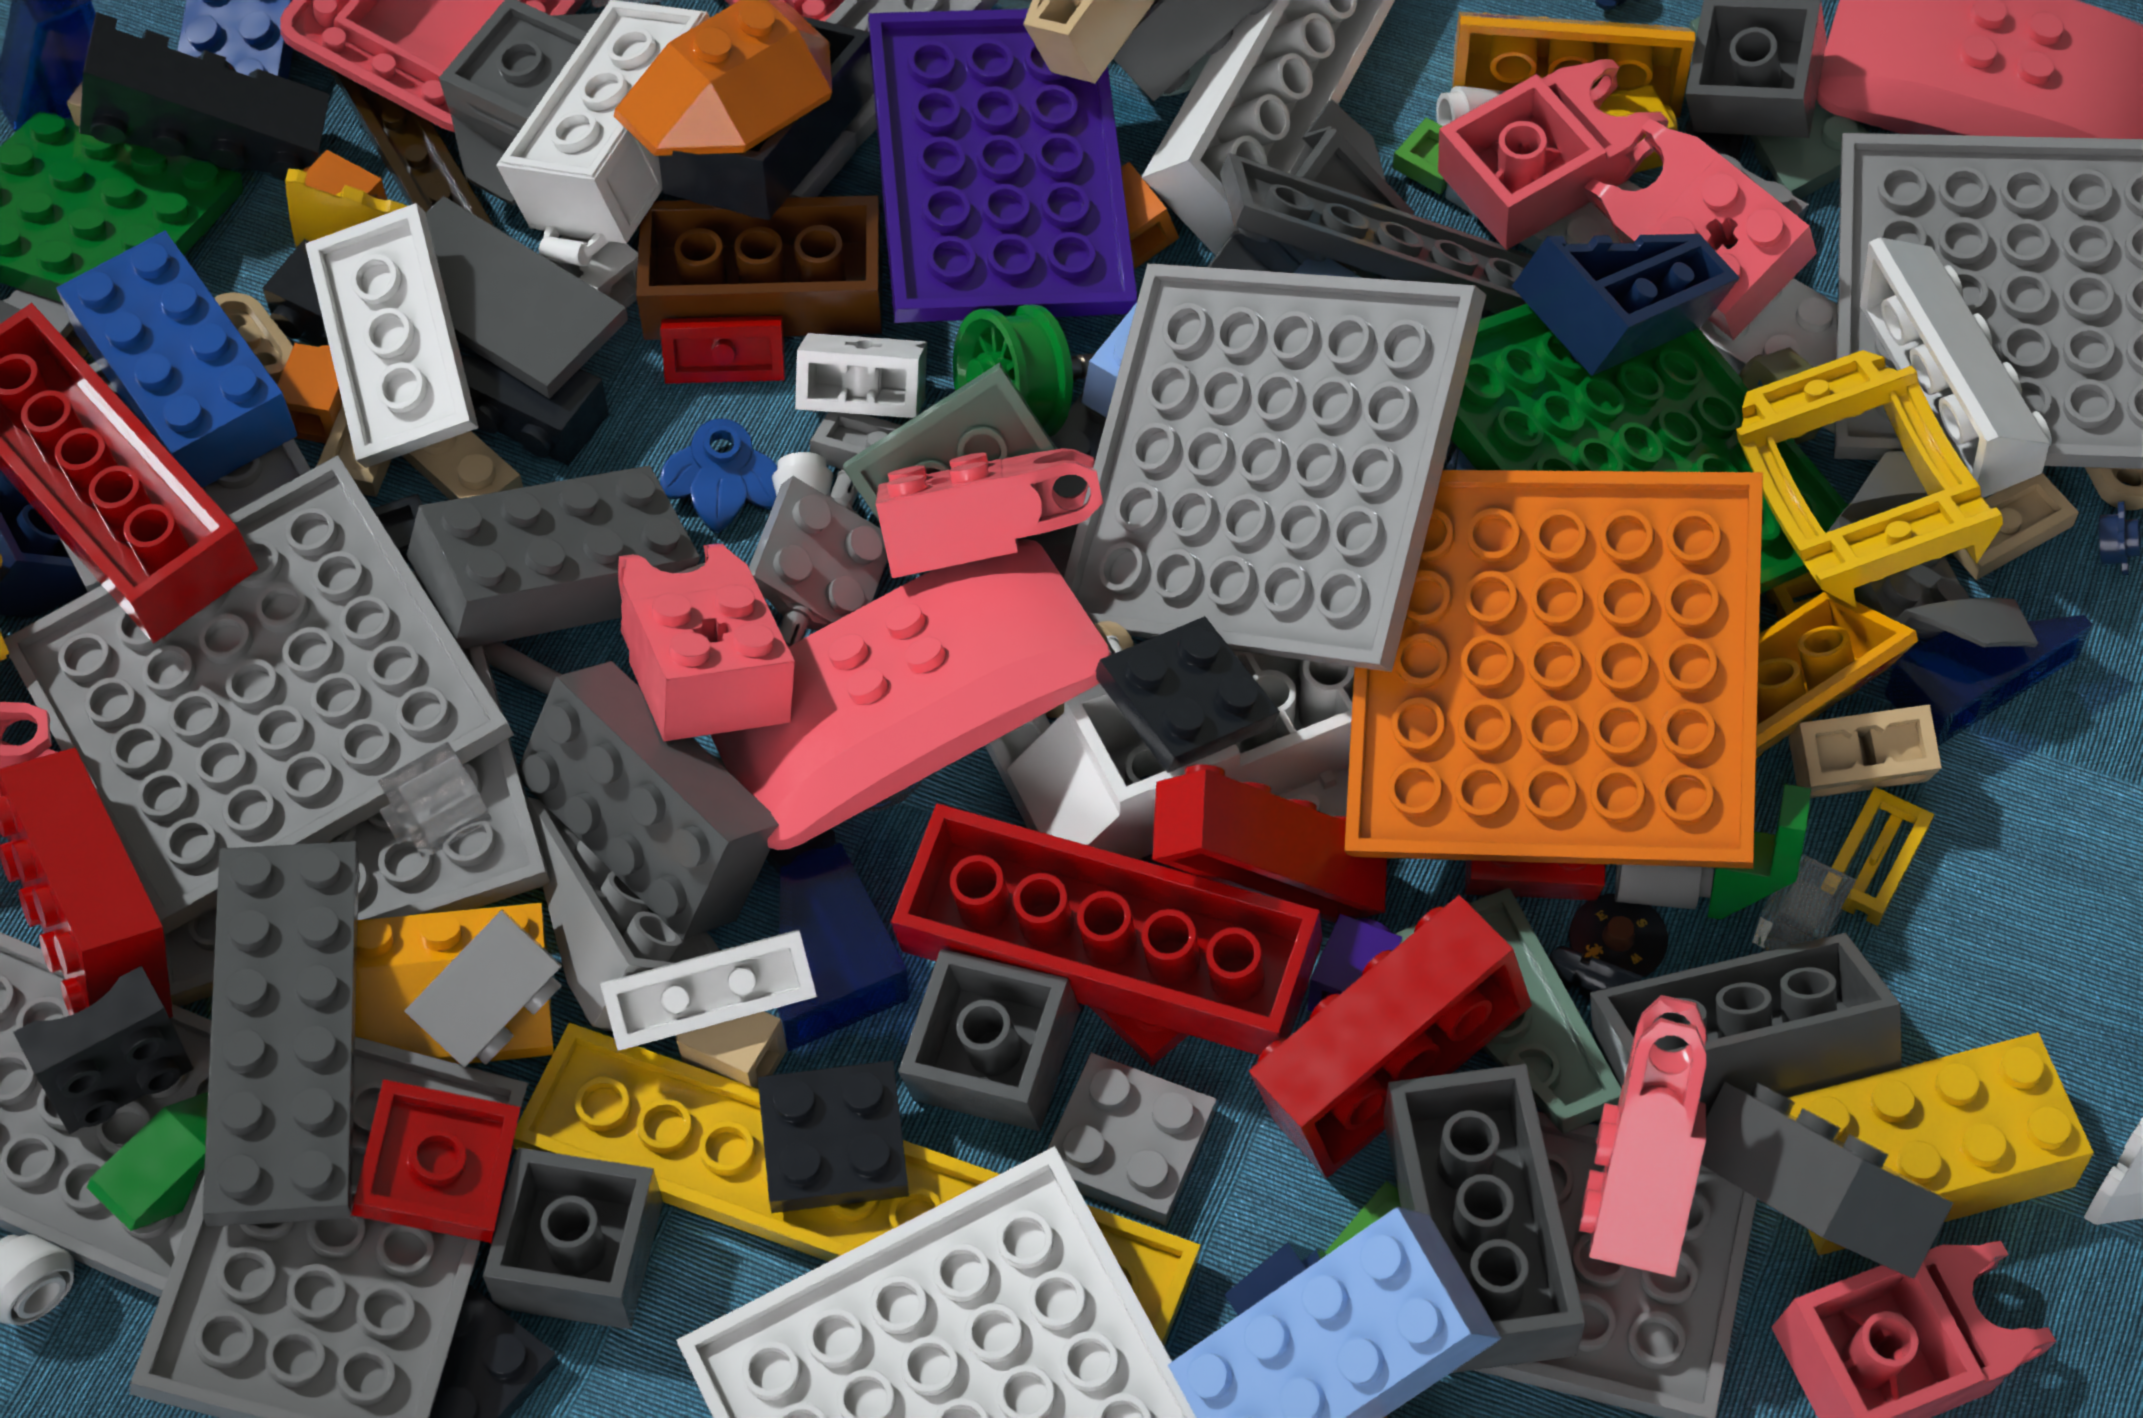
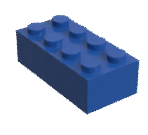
M166 231L56 287L75 333L125 405L201 488L298 436L283 392Z

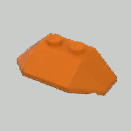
M739 0L670 41L615 108L614 117L654 156H669L673 154V151L692 154L744 153L830 99L832 80L829 41L788 3L781 0Z

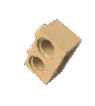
M1930 704L1799 723L1788 737L1797 786L1811 788L1810 798L1872 790L1874 787L1886 788L1927 782L1942 768Z

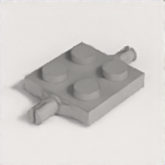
M844 470L838 472L830 496L824 495L795 476L781 484L749 566L763 597L769 600L784 617L779 630L788 647L803 639L806 628L820 630L871 603L888 560L881 528L862 518L852 508L858 490Z

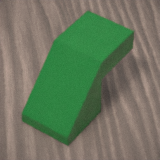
M1784 784L1776 834L1754 831V868L1715 867L1708 918L1721 920L1797 881L1806 834L1811 788Z
M208 1092L163 1107L90 1177L86 1188L130 1231L183 1212L200 1170L205 1169Z

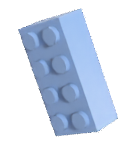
M1396 1207L1169 1363L1168 1366L1196 1418H1384L1502 1338L1430 1215Z

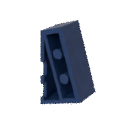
M1700 234L1639 235L1634 243H1613L1609 235H1594L1588 244H1567L1563 236H1547L1512 287L1569 350L1573 359L1593 376L1702 327L1740 277Z

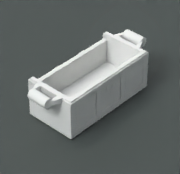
M610 0L496 166L530 229L545 231L544 238L539 245V254L550 261L586 266L590 262L592 255L597 253L609 241L628 243L663 187L659 157L654 156L614 117L615 108L670 41L709 19L708 12ZM562 235L587 239L589 241L588 243L581 241L562 239L558 237Z

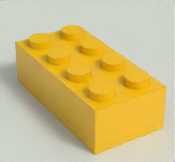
M2039 1032L1788 1097L1795 1102L1790 1112L1794 1117L1798 1118L1802 1108L1832 1122L1841 1128L1836 1138L1840 1142L1845 1143L1850 1134L1888 1154L1884 1163L1886 1167L1953 1202L1954 1204L1944 1222L2074 1188L2094 1154ZM1808 1229L1819 1256L1846 1249Z

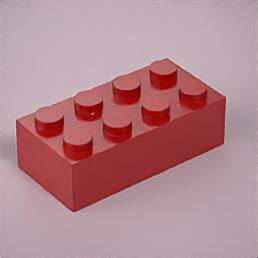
M76 747L0 768V834L2 837L8 838L7 843L0 844L1 863L10 883L18 880L22 883L23 888L19 889L18 893L28 925L30 927L41 925L44 934L39 935V941L49 971L54 973L61 970L66 979L60 981V986L69 1015H73L93 1005L112 989L119 977L142 966L169 1018L173 1017L163 926Z
M1458 895L1445 907H1436L1426 913L1417 923L1414 933L1394 950H1385L1370 960L1364 968L1362 976L1341 994H1332L1323 999L1312 1011L1309 1021L1290 1037L1277 1039L1263 1050L1257 1060V1064L1249 1070V1073L1275 1124L1326 1179L1385 1130L1383 1115L1388 1082L1452 1074L1532 1006L1514 949Z

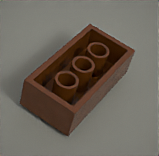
M879 196L787 198L770 220L749 217L742 213L711 205L694 203L691 200L655 201L639 225L636 298L644 340H661L660 327L662 319L782 316L784 336H806L808 333L828 335L882 334V231Z

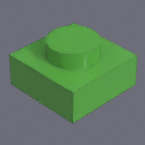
M1426 117L1394 152L1392 168L1441 195L1447 188V182L1438 173L1439 128L1443 126Z

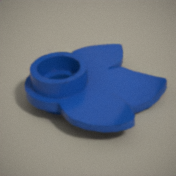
M713 419L707 421L696 430L691 446L669 457L661 471L660 485L668 499H682L691 496L692 504L703 523L713 533H719L736 518L745 505V500L755 506L772 510L777 497L772 475L777 471V466L771 458L752 448L751 437L742 425L729 419ZM723 439L729 441L733 448L728 452L719 453L711 447V444L715 440Z

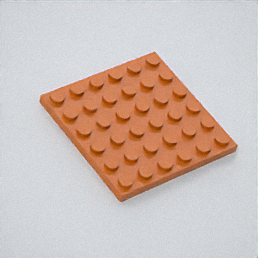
M1442 470L1393 670L1388 672L1354 667L1345 853L1353 857L1754 868L1763 472Z

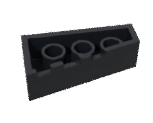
M96 12L83 70L79 134L93 136L98 141L107 144H120L123 142L151 148L165 156L185 155L209 160L217 166L227 169L242 167L266 172L281 180H286L288 169L303 170L306 167H310L318 159L330 94L260 69L250 72L247 76L236 72L235 68L226 61L224 56L204 50L201 56L193 57L168 48L170 37L147 29L143 33L142 38L115 29L117 24L116 18Z

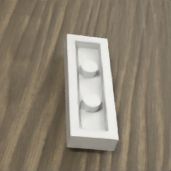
M799 930L600 983L618 1051L817 997Z

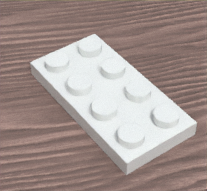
M415 203L306 243V250L356 461L365 468L477 429L478 424L425 211Z

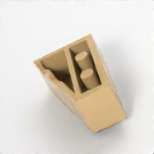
M1032 0L1023 25L1050 72L1096 83L1155 0Z

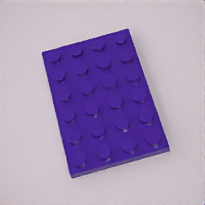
M1029 9L868 13L870 59L895 323L964 320L971 312L979 309H994L1004 316H1010L1017 307L1037 304L1046 308L1054 317L1128 314L1138 301L1108 66L1096 83L1050 72L1023 25Z

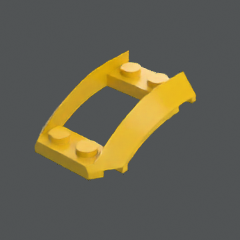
M1861 350L1746 392L1742 406L1743 422L1741 427L1736 429L1739 443L1752 472H1763V495L1790 544L1823 591L1856 607L1854 588L1881 580L1925 562L1942 558L1965 548L1977 564L2002 527V513L1997 507L1991 509L1981 496L1980 485L1966 468L1943 432L1920 387L1917 371L1912 365L1895 370L1886 367L1884 356ZM1883 405L1897 438L1928 496L1825 533L1797 488L1776 443L1800 437L1809 431L1845 418L1858 416L1867 410Z

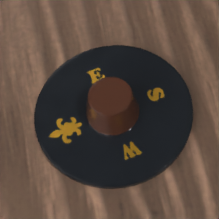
M1605 894L1598 896L1597 900L1587 901L1578 909L1571 921L1569 942L1571 949L1583 953L1582 960L1590 962L1592 957L1639 974L1644 978L1654 972L1662 963L1668 948V933L1662 918L1650 905L1615 902V894Z

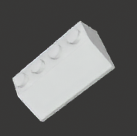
M1882 237L1870 241L1868 244L1860 308L1896 369L1900 370L1912 365L1917 371L1920 387L1938 423L1966 468L1980 485L1981 496L1984 498L2042 474L2048 449L2052 444L2049 427L2043 416L2037 411L2031 413L2021 396V383L2013 366L2008 362L2001 363L1993 350L1992 336L1984 318L1979 313L1972 315L1963 300V288L1956 271L1950 265L1943 266L1930 246Z

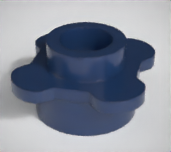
M2125 501L2118 502V514L2099 515L2102 565L2121 564L2122 576L2129 575V557L2141 556L2139 519L2127 520Z

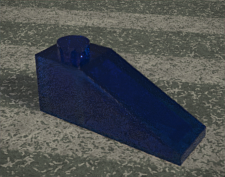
M2084 615L2027 621L2038 641L2035 647H1982L1944 631L1925 644H1922L1921 641L1916 642L1891 665L1893 671L1884 695L1897 709L1930 704L1937 746H1940L2076 660L2081 653L2092 623Z

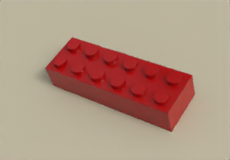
M30 303L0 324V470L153 644L259 569L238 527L33 303Z
M938 803L935 805L891 920L902 952L936 961L940 949L1065 977L1068 978L1077 1002L1080 1004L1256 1055H1260L1275 1040L1291 1036L1323 941L1320 910Z

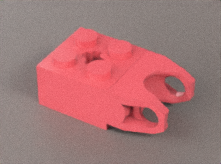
M1612 59L1597 60L1591 63L1560 68L1542 79L1536 74L1439 128L1438 173L1505 250L1590 203L1591 201L1588 199L1584 187L1593 178L1604 184L1616 187L1626 182L1642 161L1655 151L1645 141V138L1639 142L1645 134L1641 127L1649 119L1668 128L1669 120L1661 112H1637L1628 116H1612L1599 110L1602 103L1618 87L1617 72L1620 67ZM1603 77L1599 84L1591 90L1593 84Z
M1649 119L1641 127V130L1646 135L1645 141L1656 151L1663 163V170L1657 180L1647 188L1628 191L1614 185L1604 184L1593 178L1584 187V190L1592 204L1610 220L1621 243H1634L1639 235L1700 234L1740 277L1708 318L1710 322L1734 340L1817 254L1810 226L1700 138L1668 129L1662 124ZM1736 244L1730 249L1725 247V245Z
M1067 448L1029 453L988 461L986 453H974L950 460L951 469L930 474H926L925 466L898 469L888 473L889 482L879 484L876 498V508L892 578L1017 553L1018 538L1047 533L1079 524L1087 520L1103 504L1097 471L1093 469L1094 457L1075 449ZM1065 475H1077L1087 482L1085 488L1079 494L1071 497L1058 495L1054 491L1053 486L1059 477ZM1089 485L1090 496L1088 501L1084 504L1085 496Z
M724 544L704 545L705 565L698 570L688 573L661 571L653 567L646 558L639 555L619 556L618 585L622 598L621 633L629 649V663L663 742L790 723L795 660L748 565L728 550Z
M1661 995L1642 1012L1638 1020L1618 1106L1605 1103L1596 1140L1597 1149L1594 1164L1603 1165L1604 1170L1599 1172L1590 1169L1581 1208L1583 1212L1579 1231L1591 1234L1590 1258L1672 1277L1676 1275L1706 1143V1103L1699 1102L1706 1068V1026L1695 1002ZM1670 1012L1685 1016L1691 1025L1659 1018L1654 1024L1653 1022L1660 1015ZM1668 1035L1678 1036L1689 1045L1677 1052H1667L1660 1049L1655 1042L1659 1038Z
M2002 1241L1989 1242L1982 1245H1940L1930 1249L1914 1279L1884 1265H1880L1795 1298L1771 1328L1818 1418H1931L1990 1394L2016 1367L2044 1354L2056 1342L2049 1327L2013 1330L2001 1328L1988 1321L1976 1306L1973 1297L1974 1280L1997 1268L1998 1262L2009 1255Z

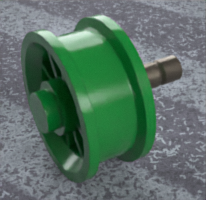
M1040 305L1019 306L1010 316H1004L994 309L975 310L963 320L956 336L953 351L955 391L1000 362L1048 436L1051 437L1062 428L1069 414L1073 395V380L1078 378L1086 379L1089 361L1095 353L1071 356L1067 340L1058 321L1050 311Z

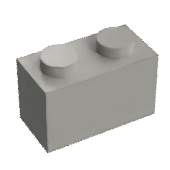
M501 910L404 1012L464 1068L475 1056L487 1065L514 1036L505 1025L524 1006L534 1015L562 986L553 977L562 965L504 910Z

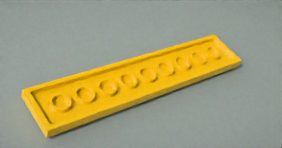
M570 1022L517 1124L513 1141L515 1149L524 1148L654 1168L664 1203L828 1262L1000 1175L999 1173L903 1140L909 1190L908 1197L771 1213L759 1089L638 1046L618 1051L614 1038ZM1087 1205L1162 1345L1165 1346L1200 1257L1201 1245Z

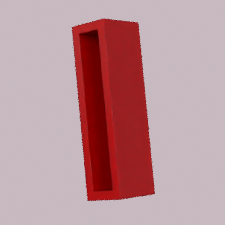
M1192 765L1185 768L1183 775L1156 781L1152 860L1206 879L1320 910V918L1336 923L1340 914L1358 919L1385 913L1387 858L1353 857L1345 853L1346 816H1330L1317 811V805L1311 801L1301 799L1288 800L1272 794V788L1266 784L1240 782L1226 777L1225 770L1214 765Z

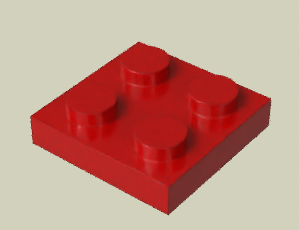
M383 1079L351 1215L491 1243L521 1107Z

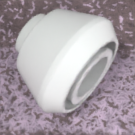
M9 1235L0 1239V1323L12 1325L31 1323L55 1308L67 1295L74 1281V1259L68 1251L36 1235Z

